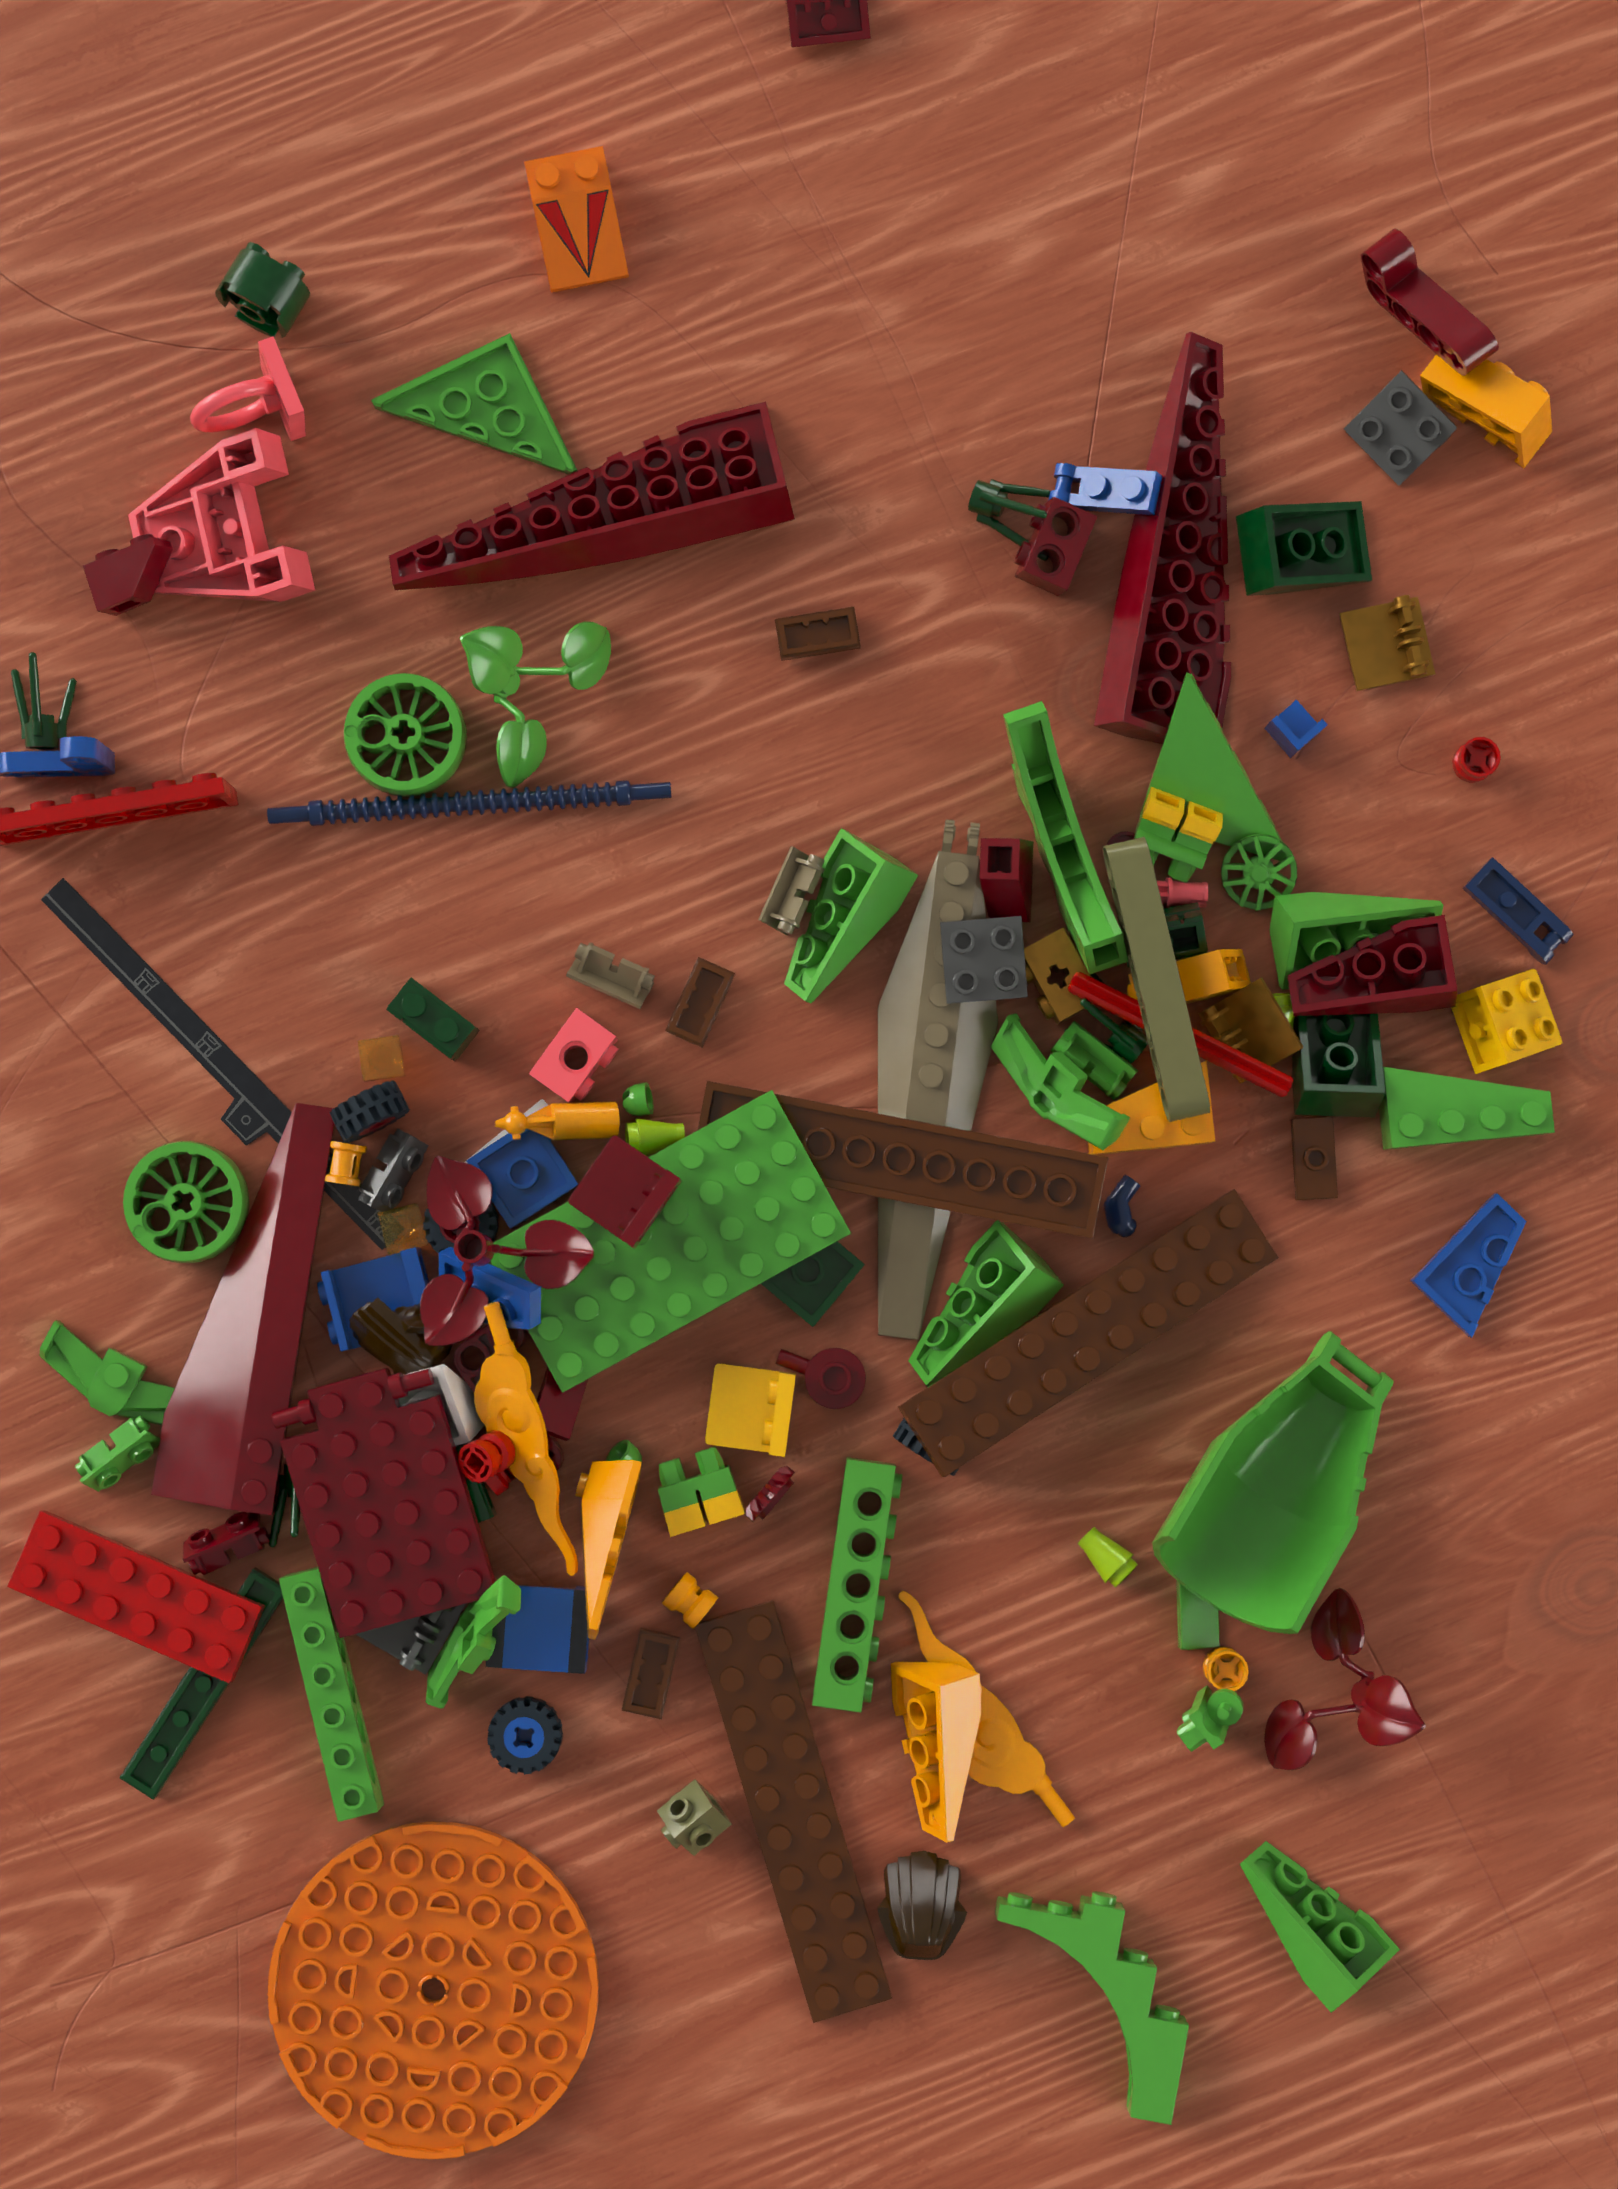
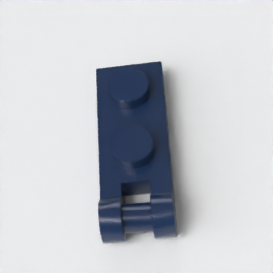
M1493 857L1462 888L1521 942L1537 961L1544 965L1554 957L1553 951L1559 944H1566L1574 935L1566 924ZM1541 924L1549 932L1542 940L1533 933Z

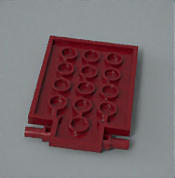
M383 1368L307 1391L309 1398L298 1401L297 1406L272 1413V1421L276 1429L300 1422L304 1425L316 1422L318 1429L284 1438L280 1443L339 1638L477 1601L496 1582L467 1483L458 1464V1453L440 1394L400 1405L399 1398L408 1396L409 1391L434 1384V1377L430 1368L408 1375H403L401 1372L391 1375L389 1368Z

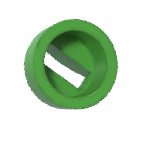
M647 1082L634 1084L623 1092V1108L632 1116L653 1114V1097Z
M622 1440L610 1450L606 1461L636 1460L642 1462V1455L638 1448L629 1440Z

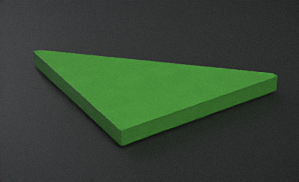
M510 333L371 400L377 410L566 474H572L577 471Z
M1186 672L1140 816L1151 787L1185 799L1184 812L1188 802L1191 801L1223 813L1222 829L1214 842L1232 846L1238 840L1255 834L1270 835L1281 840L1271 817L1252 787L1249 777L1235 751L1232 750L1222 732L1223 729L1211 707L1198 688L1193 674ZM1254 842L1243 846L1245 851L1257 854ZM1259 842L1263 856L1275 846L1267 842ZM1280 850L1272 859L1282 861L1286 858V855Z

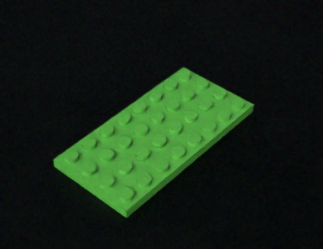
M772 1090L648 1157L679 1177L682 1182L635 1249L568 1202L493 1242L500 1246L527 1249L525 1233L531 1225L543 1220H557L579 1230L589 1240L594 1249V1258L574 1281L558 1289H545L541 1287V1324L528 1329L562 1393L851 1234ZM494 1253L491 1260L493 1266L533 1283L527 1277L524 1269L527 1257Z

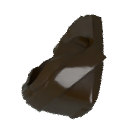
M377 1297L373 1302H368L363 1307H360L349 1319L350 1328L353 1330V1337L358 1340V1344L379 1361L392 1368L394 1374L401 1372L406 1375L411 1372L438 1366L449 1355L453 1345L431 1346L425 1343V1327L421 1319L420 1304H414L410 1307L402 1306L392 1311Z
M927 1851L911 1852L910 1856L898 1857V1862L887 1864L885 1867L886 1897L879 1904L877 1910L886 1937L897 1955L906 1959L935 1960L942 1957L949 1949L967 1915V1911L958 1901L961 1872L958 1867L949 1865V1860L938 1858L935 1853Z

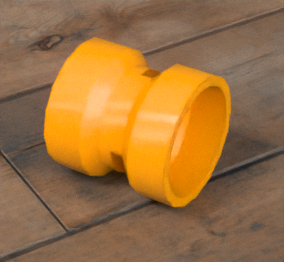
M686 1572L661 1603L670 1611L677 1610L679 1613L681 1612L683 1614V1622L694 1629L719 1597L709 1589L702 1591L697 1585V1579L689 1572Z
M1225 1646L1215 1647L1205 1656L1202 1666L1204 1675L1217 1689L1237 1691L1247 1681L1249 1673L1247 1662L1232 1648Z

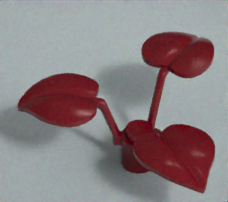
M436 1156L432 1162L427 1180L428 1209L433 1220L446 1230H457L467 1221V1226L462 1229V1233L457 1236L454 1242L455 1255L464 1262L462 1270L465 1271L466 1280L464 1282L454 1274H444L432 1279L425 1287L420 1301V1314L425 1327V1343L431 1346L455 1344L472 1336L482 1327L487 1318L484 1306L489 1304V1298L484 1291L471 1287L474 1282L472 1268L488 1264L492 1260L494 1253L527 1257L524 1264L527 1277L534 1284L542 1288L558 1289L574 1281L594 1258V1249L591 1243L579 1230L564 1222L543 1220L531 1225L526 1230L525 1244L527 1249L494 1244L487 1235L474 1230L476 1222L473 1218L484 1214L491 1205L493 1189L489 1178L481 1169L471 1164L455 1161L443 1156Z
M1343 1588L1335 1589L1318 1609L1312 1622L1311 1639L1315 1651L1322 1659L1334 1661L1340 1658L1343 1666L1361 1676V1680L1356 1682L1351 1690L1353 1704L1311 1710L1306 1714L1301 1703L1297 1700L1290 1699L1277 1705L1267 1720L1264 1737L1266 1754L1274 1769L1298 1770L1312 1760L1316 1752L1318 1739L1317 1731L1310 1721L1317 1717L1358 1712L1360 1713L1357 1721L1358 1730L1366 1742L1375 1746H1391L1404 1742L1426 1728L1424 1721L1413 1705L1409 1692L1400 1680L1388 1675H1382L1374 1679L1372 1671L1362 1669L1349 1659L1348 1655H1355L1361 1651L1365 1630L1356 1603Z

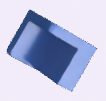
M1295 700L1282 713L1275 716L1264 729L1285 753L1292 758L1328 724L1323 719L1317 723L1298 700Z

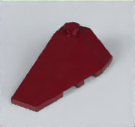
M1445 915L1401 921L1391 926L1390 930L1374 938H1365L1357 942L1356 946L1338 955H1329L1287 975L1293 1016L1415 1013L1456 1007L1458 990Z

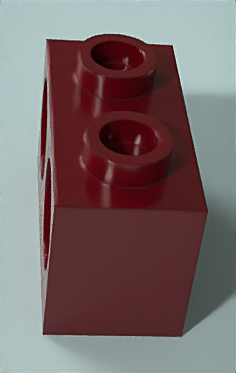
M1052 497L1044 506L1038 504L1036 507L1046 511L1047 516L1044 519L1032 516L1029 526L1034 528L1029 543L1026 541L1022 542L1014 563L1019 565L1015 574L1016 578L1059 596L1068 590L1098 516L1059 498ZM1054 517L1061 518L1066 522L1068 527L1066 536L1058 535L1053 530L1052 520ZM1038 554L1047 555L1051 559L1053 564L1051 573H1045L1039 569L1037 565Z

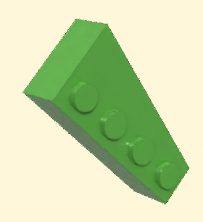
M1383 1067L1385 1096L1379 1107L1383 1150L1544 1135L1555 1132L1550 1091Z

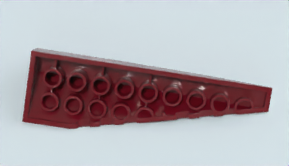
M1193 332L1186 333L1149 455L1146 470L1157 471L1163 478L1155 515H1134L1121 573L1094 722L1095 727L1125 737L1159 744L1164 742L1186 672L1193 674L1198 688L1211 707L1221 728H1223L1231 681V662H1223L1224 644L1230 642V625H1225L1224 602L1229 601V585L1225 583L1223 565L1228 563L1227 496H1222L1221 477L1226 476V459H1221L1220 437L1225 435V419H1221L1219 413V399L1224 397L1223 345Z
M762 402L687 421L676 426L679 435L661 440L656 435L643 441L644 447L623 456L620 451L607 457V461L603 466L595 470L585 467L527 493L528 500L511 507L508 502L493 509L495 515L477 523H473L469 519L456 525L457 529L446 537L441 538L438 535H434L389 555L393 587L395 590L436 588L554 574L640 558L795 520L767 404Z
M296 1103L164 1412L151 1495L265 1515H272L275 1511L283 1460V1450L280 1441L286 1438L288 1426L276 1429L272 1421V1413L291 1408L325 1189V1176L327 1175L330 1157V1143L334 1131V1122L330 1115L333 1108Z

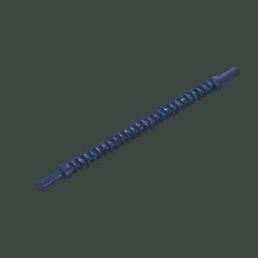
M628 780L616 781L615 786H610L609 782H605L604 787H599L598 783L595 782L591 788L587 787L586 783H583L581 788H576L575 784H571L570 789H564L563 785H559L557 790H553L552 786L549 785L545 791L541 790L540 786H537L535 791H530L529 787H525L524 792H518L517 788H513L511 793H507L506 789L503 788L499 794L495 793L494 789H491L489 794H484L483 790H479L478 795H472V792L469 790L465 796H461L460 792L457 791L453 797L449 796L448 792H445L443 797H438L437 793H433L432 798H426V795L423 793L419 799H415L414 795H409V799H403V796L399 795L397 800H392L391 796H387L385 801H380V798L377 796L373 802H369L367 797L363 798V802H357V799L353 798L351 803H346L345 799H341L339 804H334L332 799L328 801V804H323L322 800L309 801L306 806L268 808L267 817L269 824L309 822L311 826L323 825L325 820H329L333 825L337 819H341V822L345 824L349 818L354 823H357L359 818H364L365 822H369L370 817H375L379 822L383 816H387V819L391 821L395 815L399 816L400 820H403L405 815H410L411 819H415L416 814H421L425 819L429 813H433V816L437 818L441 812L445 813L446 817H449L451 812H456L457 816H461L463 811H468V814L471 816L475 810H479L480 814L483 815L485 810H491V813L495 814L497 809H502L503 813H507L509 808H514V811L517 813L521 807H525L526 811L529 812L531 807H537V810L541 811L543 806H548L549 810H553L555 805H560V808L563 810L567 804H570L573 809H576L577 804H583V807L587 808L589 803H594L595 807H599L601 802H606L608 807L611 806L612 802H617L618 806H627L634 800L672 798L671 782L630 785Z

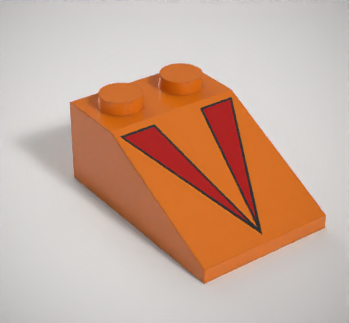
M603 146L524 161L551 293L628 278L629 273Z

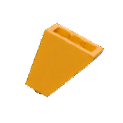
M1219 949L1176 961L1186 1004L1234 993L1251 984L1242 949ZM1128 974L1130 984L1127 986L1128 996L1138 1000L1132 974Z

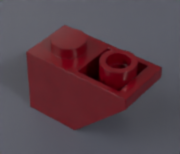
M152 534L141 535L130 540V546L121 550L109 549L95 555V561L83 565L97 611L117 616L151 602L172 553L171 542L156 538Z
M981 838L979 879L989 918L1021 916L1022 922L1031 923L1033 841L1019 838Z

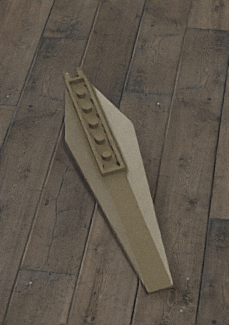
M946 819L942 849L938 851L878 1005V1113L971 1131L992 1049L991 1045L994 1041L998 1025L996 1000L946 1004L940 922L986 919L984 895L979 879L980 860L979 856H976L980 823L971 822L967 831V853L959 854L951 853L952 841L955 838L956 832L955 820ZM878 1197V1335L919 1340L951 1211Z

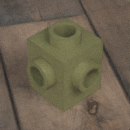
M696 1779L680 1792L673 1795L667 1803L657 1810L665 1823L661 1831L667 1840L676 1849L682 1845L693 1856L709 1846L717 1836L732 1825L715 1797Z

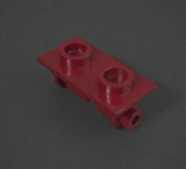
M240 1512L228 1518L225 1524L211 1530L207 1528L201 1529L190 1535L183 1542V1562H189L194 1575L198 1573L206 1575L231 1563V1559L226 1552L227 1549L232 1548L239 1560L265 1549L264 1544L271 1541L265 1527L260 1528V1514Z

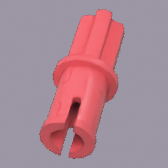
M1166 877L1165 881H1157L1164 908L1198 902L1200 908H1206V901H1208L1207 882L1185 883L1173 881L1172 877Z

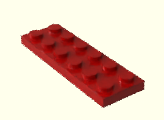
M202 773L192 776V782L176 784V780H161L153 782L151 784L152 789L136 791V787H120L111 790L112 796L96 798L95 794L88 793L72 796L70 798L71 803L55 805V801L52 800L34 802L30 804L31 810L15 812V809L12 807L0 808V846L239 805L237 791L223 777L217 778L216 773Z
M45 1510L39 1511L7 1586L227 1683L234 1681L265 1608L263 1604Z

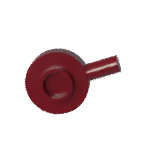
M843 1348L824 1349L811 1360L781 1349L776 1361L777 1365L805 1375L806 1389L811 1398L819 1405L829 1409H841L852 1405L861 1396L865 1387L866 1374L861 1361L852 1352Z

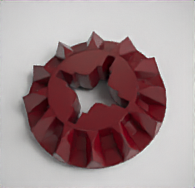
M788 1466L779 1468L746 1507L745 1515L752 1522L758 1516L763 1520L794 1484V1481L790 1478L795 1471Z

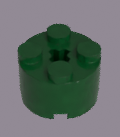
M249 242L245 249L239 251L216 289L215 295L224 307L227 306L228 302L233 304L238 309L235 317L248 326L272 337H275L276 333L280 331L281 338H283L289 332L310 297V291L302 281L305 273L289 261H284L283 264L269 257V253L264 248Z

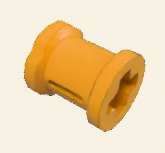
M331 1141L330 1147L333 1149L330 1174L325 1176V1181L360 1187L361 1180L358 1179L361 1156L366 1153L367 1147Z

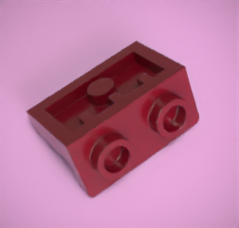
M785 0L791 47L871 39L867 0Z

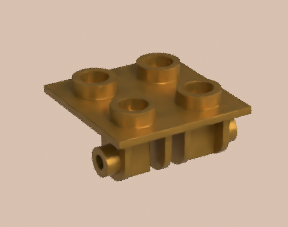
M1403 595L1394 598V602L1339 613L1356 691L1436 674L1418 596L1410 598V595Z
M1262 977L1199 1013L1202 1019L1200 1023L1202 1026H1206L1213 1038L1269 1066L1304 1048ZM1232 1074V1077L1237 1078L1239 1083L1247 1081L1235 1074Z

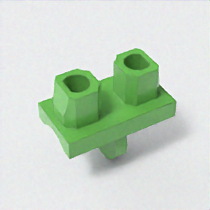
M1205 1686L1197 1691L1192 1708L1183 1713L1182 1720L1184 1723L1178 1727L1176 1732L1191 1752L1206 1742L1214 1750L1224 1743L1229 1726L1235 1724L1241 1718L1244 1710L1243 1701L1235 1691L1230 1689H1220L1212 1694L1210 1688Z

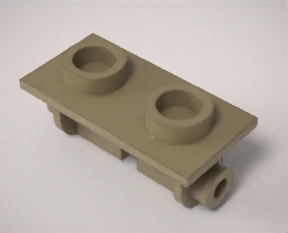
M791 846L758 920L785 935H792L795 928L799 929V923L809 901L804 899L806 893L813 894L821 874L825 871L822 868L825 860L812 854L807 855Z
M591 942L588 946L580 943L574 956L576 959L566 975L585 986L594 988L638 1009L642 1007L652 989L655 975L648 973L649 968H644L622 958L619 967L613 965L612 962L615 954L601 949Z

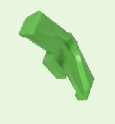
M1017 1013L1008 1015L991 1048L1028 1099L1030 1107L1043 1119L1051 1120L1101 1150L1114 1143L1120 1137L1130 1117L1114 1111L1081 1092L1089 1076L1061 1051L1050 1054L1048 1060H1046L1021 1025V1019Z
M55 1320L40 1347L39 1356L88 1399L92 1408L108 1416L119 1415L136 1419L141 1415L149 1423L162 1425L164 1412L173 1394L174 1387L141 1380L148 1367L147 1365L114 1348H108L102 1359L64 1326L61 1321Z
M501 1576L479 1597V1600L470 1603L461 1614L457 1624L428 1671L426 1703L440 1709L445 1707L448 1701L449 1687L459 1670L473 1674L483 1660L488 1661L496 1645V1638L492 1636V1629L509 1613L516 1614L520 1611L521 1588L507 1576Z

